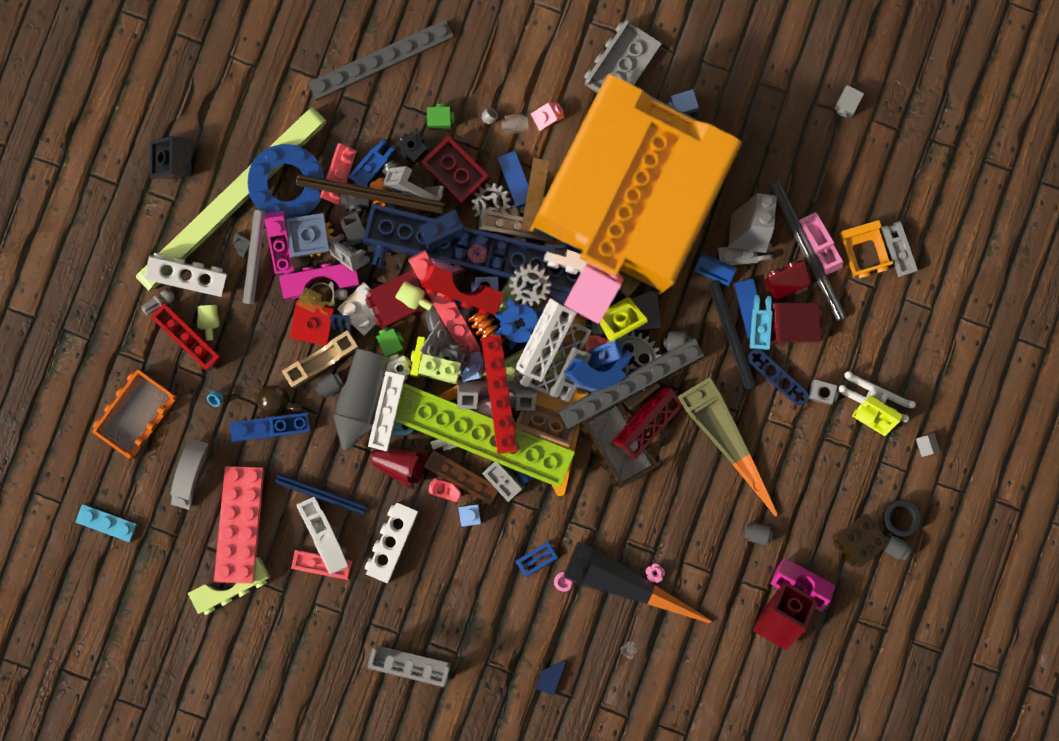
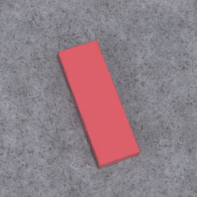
M295 550L291 569L348 580L352 560L345 559L348 567L330 575L320 554Z

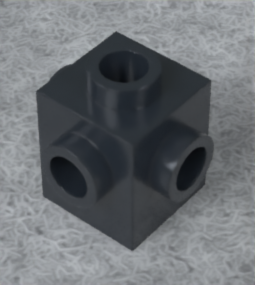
M412 132L408 135L404 134L398 141L400 149L398 153L405 160L409 158L414 164L428 152V148L423 144L425 140L419 134L414 135Z

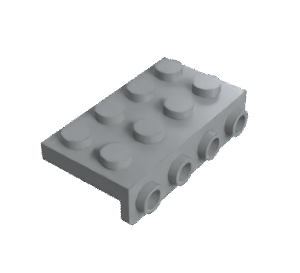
M630 20L621 21L615 30L617 32L615 37H610L607 41L605 52L603 54L600 52L597 56L595 67L593 69L590 68L585 74V85L598 93L607 75H613L634 86L662 43L631 24Z

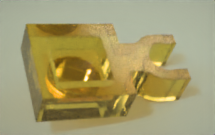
M306 287L296 304L313 313L318 308L321 313L329 316V313L324 311V307L326 305L333 307V304L321 301L322 295Z

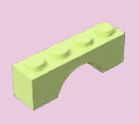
M257 557L254 584L236 583L229 590H218L208 583L189 592L188 595L197 613L204 612L206 615L215 610L214 606L220 603L224 606L232 602L231 597L237 594L241 597L250 592L249 588L253 586L259 588L267 584L266 579L270 578L261 558Z

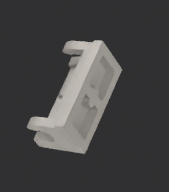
M340 234L333 239H329L331 255L353 272L370 262L369 257L364 255L366 253L365 250L361 249L358 251L347 240L339 243L340 240L345 238V235Z
M494 462L482 473L508 502L525 487L508 467Z

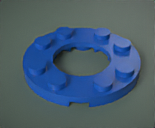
M279 144L265 149L254 159L248 172V192L253 203L259 210H263L266 213L285 210L286 219L308 215L320 202L322 190L304 187L301 195L296 199L287 202L280 201L269 192L267 185L268 175L276 166L286 163L299 168L303 175L324 179L319 162L310 152L292 144Z

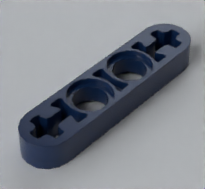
M755 349L748 354V363L793 404L803 405L807 402V391L763 351ZM752 354H760L761 356L759 359L762 362H765V360L768 361V363H766L762 367V370L759 368V366L762 365L761 363H759L758 361L754 363L752 361ZM767 366L775 367L776 373L774 376L766 374L765 369ZM786 378L790 381L788 389L780 387L781 379ZM795 385L797 388L794 391L796 393H803V401H796V395L793 392L789 395L787 392L792 390Z

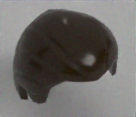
M266 386L257 395L258 407L267 415H280L285 410H291L294 414H300L302 411V405L290 402L288 393L279 386Z

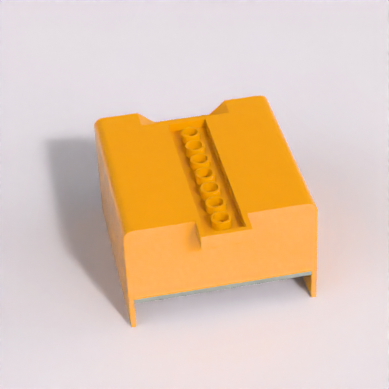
M607 75L529 230L533 232L534 228L582 251L579 259L613 276H616L620 270L657 289V293L660 295L674 284L742 142L712 125L702 123L647 95L643 90L613 75Z

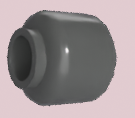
M670 331L668 337H664V348L670 351L691 340L692 336H689L687 331Z

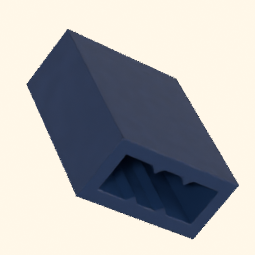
M455 210L419 226L420 235L428 252L464 236L463 225Z

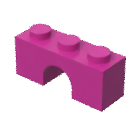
M785 557L776 568L771 584L777 588L780 587L783 581L801 588L806 594L818 600L815 609L820 612L831 601L836 586Z

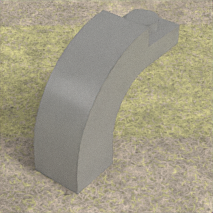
M192 438L189 439L174 476L170 494L172 495L171 505L188 510L192 506L196 480L207 456L208 443Z

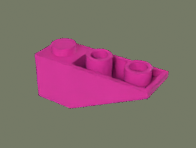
M285 210L266 213L264 218L275 274L294 271L285 221Z

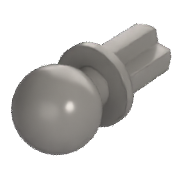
M166 289L161 291L159 298L156 295L153 296L152 300L142 305L141 308L144 314L149 315L164 303L166 305L171 304L174 301V293Z

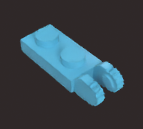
M759 295L754 297L750 349H770L771 296H767L765 299V310H759Z

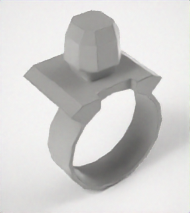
M332 282L327 285L333 293L332 300L327 307L333 306L335 308L336 299L345 300L348 298V291L346 289L338 288L336 290ZM316 283L310 287L307 296L309 303H311L309 298L311 290L317 285H327L326 283Z

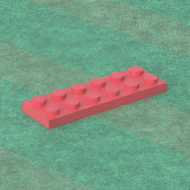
M225 466L214 582L254 584L264 468Z

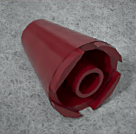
M388 448V451L376 449V451H372L370 461H372V466L406 487L414 489L413 484H418L423 474L425 464L422 463V458L426 459V455L424 452Z

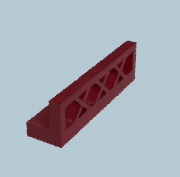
M660 386L612 442L617 447L624 448L629 456L636 460L683 406L674 391ZM672 399L675 406L668 410V402ZM662 413L661 422L656 424V416ZM646 427H650V434L644 437V430ZM634 441H638V448L633 451L630 446Z

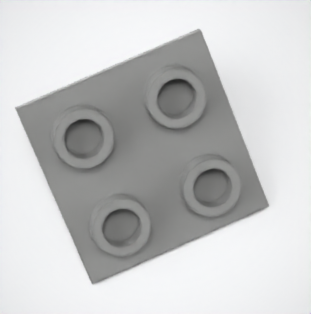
M438 321L421 347L420 352L422 355L425 354L439 358V347L454 342L441 321Z

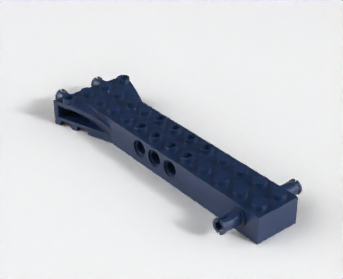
M372 203L363 243L376 248L371 263L373 266L377 267L378 263V267H384L387 251L413 257L426 250L434 262L450 266L458 265L464 270L512 281L510 279L511 275H515L514 270L516 268L520 270L522 264L526 268L528 263H531L532 267L539 264V270L545 268L544 274H550V278L547 281H552V285L548 287L551 289L550 294H545L551 299L554 298L555 301L565 306L568 295L579 277L580 272L571 274L566 272V268H550L547 266V263L543 262L547 252L563 257L567 250L579 254L582 253V251L570 245L540 246L463 226L464 236L428 252L420 235L419 226L434 220L433 218L398 210L399 205L387 203V206H381ZM522 276L519 277L518 283L523 282ZM528 281V283H527V285H531L532 287H533L534 284H535V283H530L529 281ZM543 284L538 286L539 291L543 290ZM578 312L576 313V315L583 319V315Z

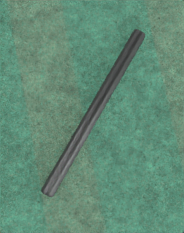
M774 183L771 185V190L774 196H777L776 200L836 321L845 318L846 314L781 183Z

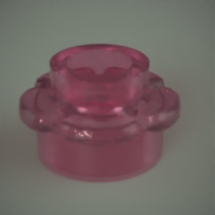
M476 244L468 250V257H470L471 262L477 264L486 260L487 251L485 247Z

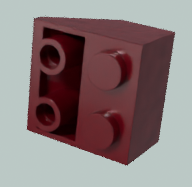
M797 260L784 267L785 270L781 271L778 268L767 275L768 278L764 283L773 302L811 284L804 261L800 263Z

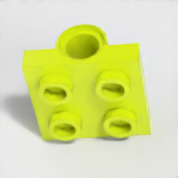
M870 395L852 415V417L883 436H886L900 422L903 416L894 408L888 407L879 399Z

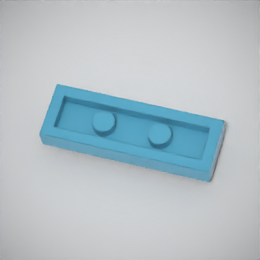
M82 504L75 521L78 524L127 542H131L137 524L85 504Z

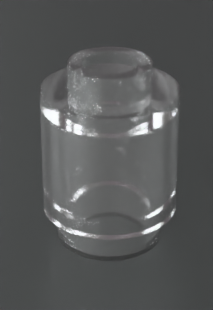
M505 115L504 120H501L502 131H506V135L528 131L527 115Z

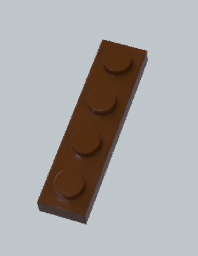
M434 450L424 465L428 470L489 505L492 504L498 493V490L490 482Z

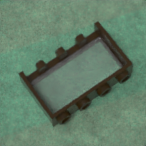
M623 400L580 422L581 432L585 437H589L591 449L594 453L599 454L601 466L604 470L607 469L609 471L611 483L619 489L661 465L659 461H655L649 445L634 460L624 448L617 447L612 442L633 418L631 413L627 412L622 405ZM634 441L630 447L633 451L638 448V441Z

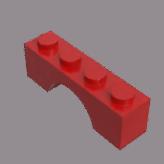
M431 264L421 285L427 288L426 292L437 296L438 293L444 295L443 299L453 303L455 299L462 302L461 306L472 309L474 306L479 308V313L489 316L490 313L496 315L504 293L481 285L471 293H461L453 283L452 272Z

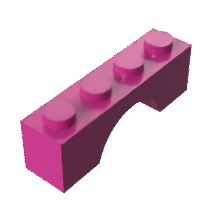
M341 262L340 265L333 266L332 263L321 265L319 269L307 267L302 269L303 272L295 273L294 270L279 276L284 300L305 297L308 286L313 281L321 278L335 281L340 289L360 286L358 270L353 272Z

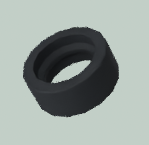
M896 500L885 507L882 521L889 533L895 536H908L918 530L921 523V514L914 503L907 500ZM898 507L909 509L913 516L911 525L903 530L895 528L890 520L892 511Z

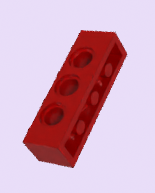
M165 303L151 316L206 371L210 372L223 359Z

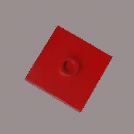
M297 300L289 338L326 346L331 330L330 315L334 314L335 308Z

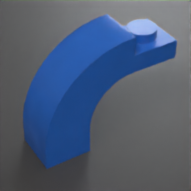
M622 349L623 359L599 370L591 368L583 359L575 358L563 373L578 385L596 389L608 388L617 384L626 376L622 369L628 366L633 355L628 350Z

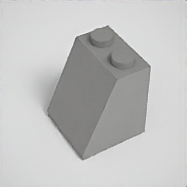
M757 193L731 214L728 248L767 252L774 230L777 196Z

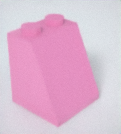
M586 263L564 305L599 324L621 286L623 278L618 273L616 276H613Z

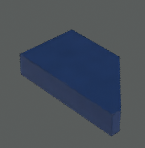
M562 660L543 669L536 689L554 696L566 661Z

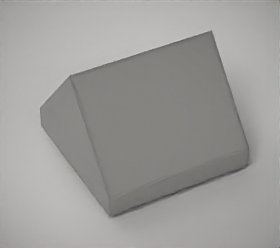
M935 433L916 438L921 457L940 452Z

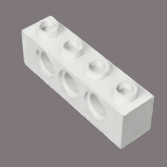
M154 253V256L149 255L144 276L145 280L219 297L222 296L227 275L225 272H222V268L212 266L211 269L204 268V264L193 262L191 265L185 263L184 259L176 257L173 260L165 259L166 255ZM164 265L172 267L170 274H163L161 272ZM184 269L191 271V276L187 279L180 276ZM202 274L210 275V280L207 283L200 282L199 278Z
M398 502L395 506L391 505L387 514L390 516L388 523L384 522L380 531L383 534L381 540L376 541L372 551L375 552L373 559L369 558L365 566L367 570L366 575L389 583L419 511ZM397 518L401 519L404 523L400 530L395 529L393 526V522ZM392 536L395 538L396 544L394 547L386 545L387 537ZM381 554L388 557L386 565H381L378 562V557Z

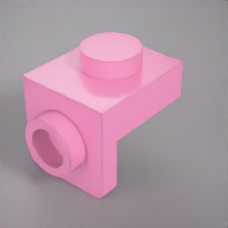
M549 102L531 114L539 131L565 118L563 109L557 102Z

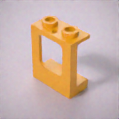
M879 220L844 230L840 233L853 277L859 275V278L870 276V272L875 270L878 273L889 270L888 266L893 264L892 261H889L879 230L881 228ZM872 240L875 244L880 264L861 270L858 267L853 246Z

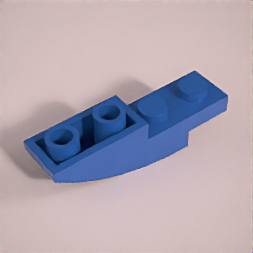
M308 413L230 422L232 442L310 432Z

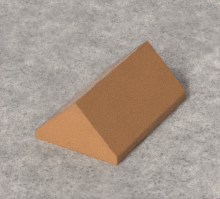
M535 404V411L521 410L514 428L570 448L578 424L567 429L558 412Z

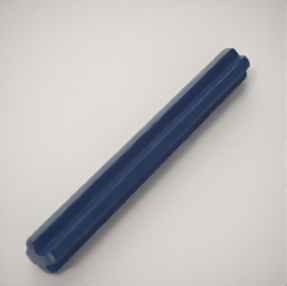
M283 474L277 475L275 482L281 486L364 515L367 510L366 504Z

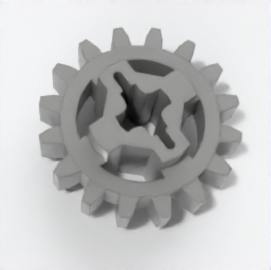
M493 183L492 187L490 184H486V189L479 187L480 193H474L477 198L471 200V202L475 203V206L472 207V210L477 211L474 215L475 217H480L481 210L511 215L508 209H513L509 205L513 199L507 197L510 192H504L505 187L500 186L498 188V184ZM488 201H493L494 206L497 208L492 207Z
M528 263L527 268L522 264L520 270L516 268L514 270L515 275L510 277L514 281L509 284V287L514 288L511 294H517L516 301L520 298L523 299V305L526 301H529L530 306L533 305L534 301L540 304L541 298L543 300L547 298L545 293L550 294L551 289L548 287L552 285V281H547L550 278V274H544L545 268L539 270V264L532 267V264ZM522 276L523 282L518 285V279ZM528 281L530 283H535L534 286L532 287L531 285H527ZM543 284V290L539 293L538 286Z

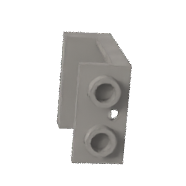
M407 166L389 168L382 185L385 188L394 190L395 193L398 191L405 195L436 201L441 200L443 186L425 187L423 190L408 182L412 169Z

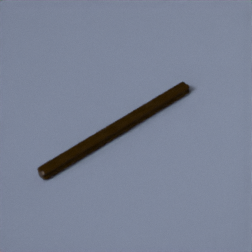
M301 174L296 179L297 185L437 213H444L445 203L441 201Z

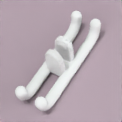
M851 371L845 373V378L869 390L867 396L864 397L846 388L844 385L838 387V391L841 394L859 403H862L870 395L879 399L883 404L889 399L907 408H914L916 405L914 401L904 399L852 374ZM901 414L903 416L900 421L908 422L909 416Z

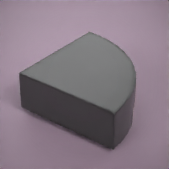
M235 233L234 247L242 258H245L249 251L250 240Z

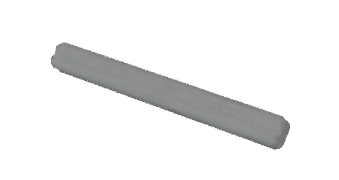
M255 210L253 216L243 303L254 304L266 214L263 210Z

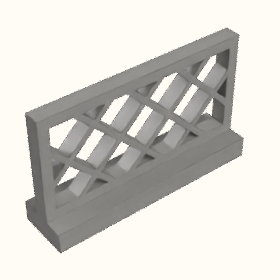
M561 315L559 317L560 322L567 319ZM572 321L566 335L570 334L572 342L565 345L561 343L557 352L561 351L563 359L555 363L552 360L548 370L553 369V377L545 380L544 376L542 382L533 384L531 383L533 378L518 371L515 379L521 385L531 387L551 396L547 384L555 380L557 381L559 374H557L556 366L566 362L565 349L573 346L582 350L592 330ZM558 329L551 332V340L557 338L559 334ZM580 329L583 330L582 337L575 340L573 332ZM549 346L543 348L541 352L542 357L549 354ZM541 364L535 365L531 373L539 374Z

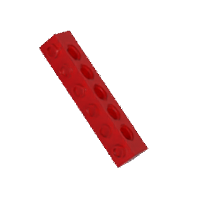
M501 335L483 337L481 340L497 453L500 455L518 452Z

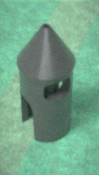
M360 349L355 351L346 383L341 389L335 413L333 414L343 450L348 451L373 427L381 388L389 362L388 357Z

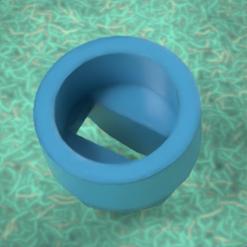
M214 390L207 396V401L212 406L218 407L223 402L224 395L220 390Z

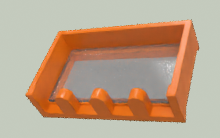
M138 369L136 372L132 371L128 376V383L117 391V398L113 403L110 402L104 410L106 413L102 418H98L95 421L92 433L128 459H134L178 398V396Z

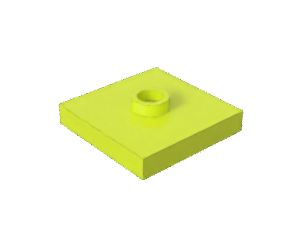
M419 336L416 349L412 351L411 362H413L411 375L416 378L421 377L418 373L423 356L420 349L426 341L424 337Z

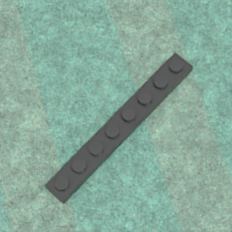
M445 19L308 82L316 101L447 42L453 39L454 36Z
M693 338L627 373L617 384L608 388L597 389L558 410L567 429L704 355L696 339Z

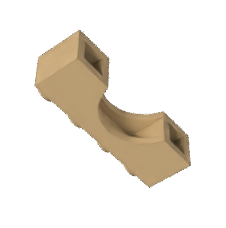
M347 330L332 339L317 352L282 370V373L290 386L295 389L359 349V346Z

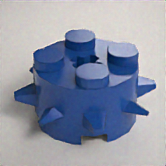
M508 299V309L504 313H496L494 315L501 321V328L495 334L505 335L509 339V348H513L517 342H524L527 345L543 311H534L530 307L529 301H526L523 305L515 304L511 299ZM523 318L525 326H521L520 329L516 328L517 324H514V321Z

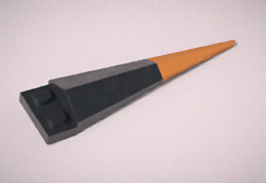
M579 541L576 543L562 578L579 586L645 603L706 623L712 622L706 616L598 549L595 550Z

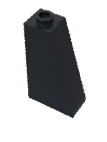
M651 290L631 298L648 320V322L632 331L661 328L657 290ZM589 318L586 320V327L592 330L590 335L605 334L600 323L598 324Z

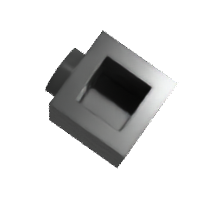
M357 211L340 218V223L350 245L362 243L365 228Z

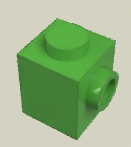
M436 104L435 107H427L428 130L451 129V124L455 123L454 112H451L450 107H446V104Z
M389 327L379 331L380 335L376 336L385 357L404 351L401 344L404 340L399 331L395 332L394 329L390 330Z

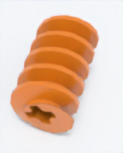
M479 312L467 320L468 323L474 322L471 328L473 330L478 329L476 336L483 335L481 338L496 336L495 330L499 325H491L495 319H488V316ZM506 337L502 338V344L507 340Z

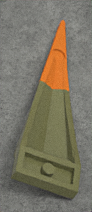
M712 377L707 378L679 395L678 398L690 417L732 463L774 516H778L726 400Z

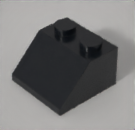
M169 136L150 141V179H182L191 177V139Z

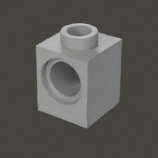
M846 85L834 109L837 110L840 116L851 117L864 93Z
M812 380L808 399L831 405L838 398L839 391L836 390L837 385ZM821 388L828 390L827 398L820 396L819 391Z

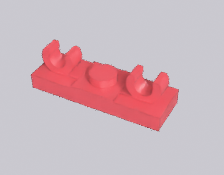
M338 144L326 179L346 183L357 151L343 144ZM322 190L320 198L335 204H339L341 199L339 193Z

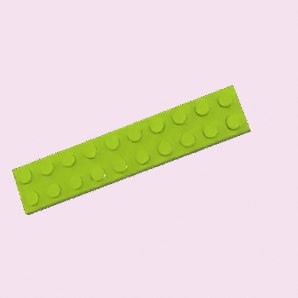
M405 383L403 385L395 422L561 488L574 456V451L514 428L518 452L498 455L492 418L469 409L458 408L457 404Z

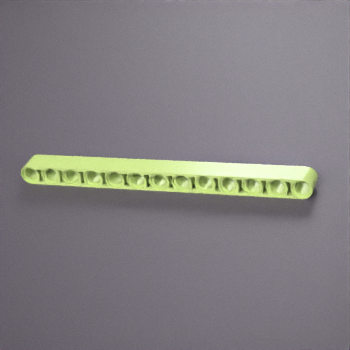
M312 107L271 146L292 144L302 148L327 121ZM284 164L278 165L274 169H272L270 174L268 175V179L272 177ZM250 166L159 254L166 255L165 259L173 260L176 257L185 260L250 198L247 185ZM146 265L137 274L136 278L148 291H152L160 283L145 280ZM164 265L161 272L163 274H170L172 267Z

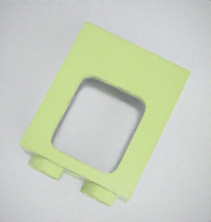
M423 354L418 373L423 377L458 385L461 371H459L461 363Z

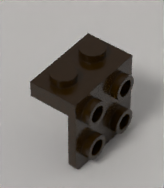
M863 514L843 531L837 532L832 536L834 546L837 550H842L846 556V562L855 568L863 566L889 544L887 538L868 514Z

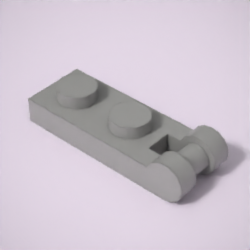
M895 222L894 225L889 227L887 225L881 227L898 278L918 271L901 222ZM896 232L898 237L893 239L891 234Z
M572 347L555 385L550 390L551 396L556 398L559 396L566 402L570 401L578 384L571 381L563 372L575 358L583 359L588 364L591 357L589 352Z

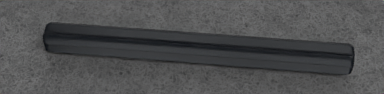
M718 281L708 284L742 383L745 390L753 389L756 385Z

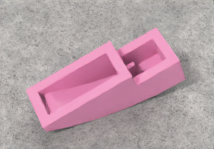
M815 212L800 219L799 222L825 274L828 275L843 268V260L834 247V242L818 214Z

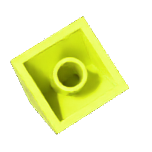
M627 297L606 310L600 325L608 340L614 341L645 324L648 320L630 297Z

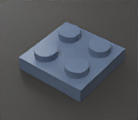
M324 213L285 219L292 258L330 252Z

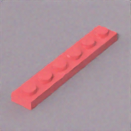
M426 250L408 259L421 284L429 265H434ZM427 292L454 342H460L462 345L468 346L470 353L480 351L481 347L457 304L443 299L444 295L441 293L435 296Z

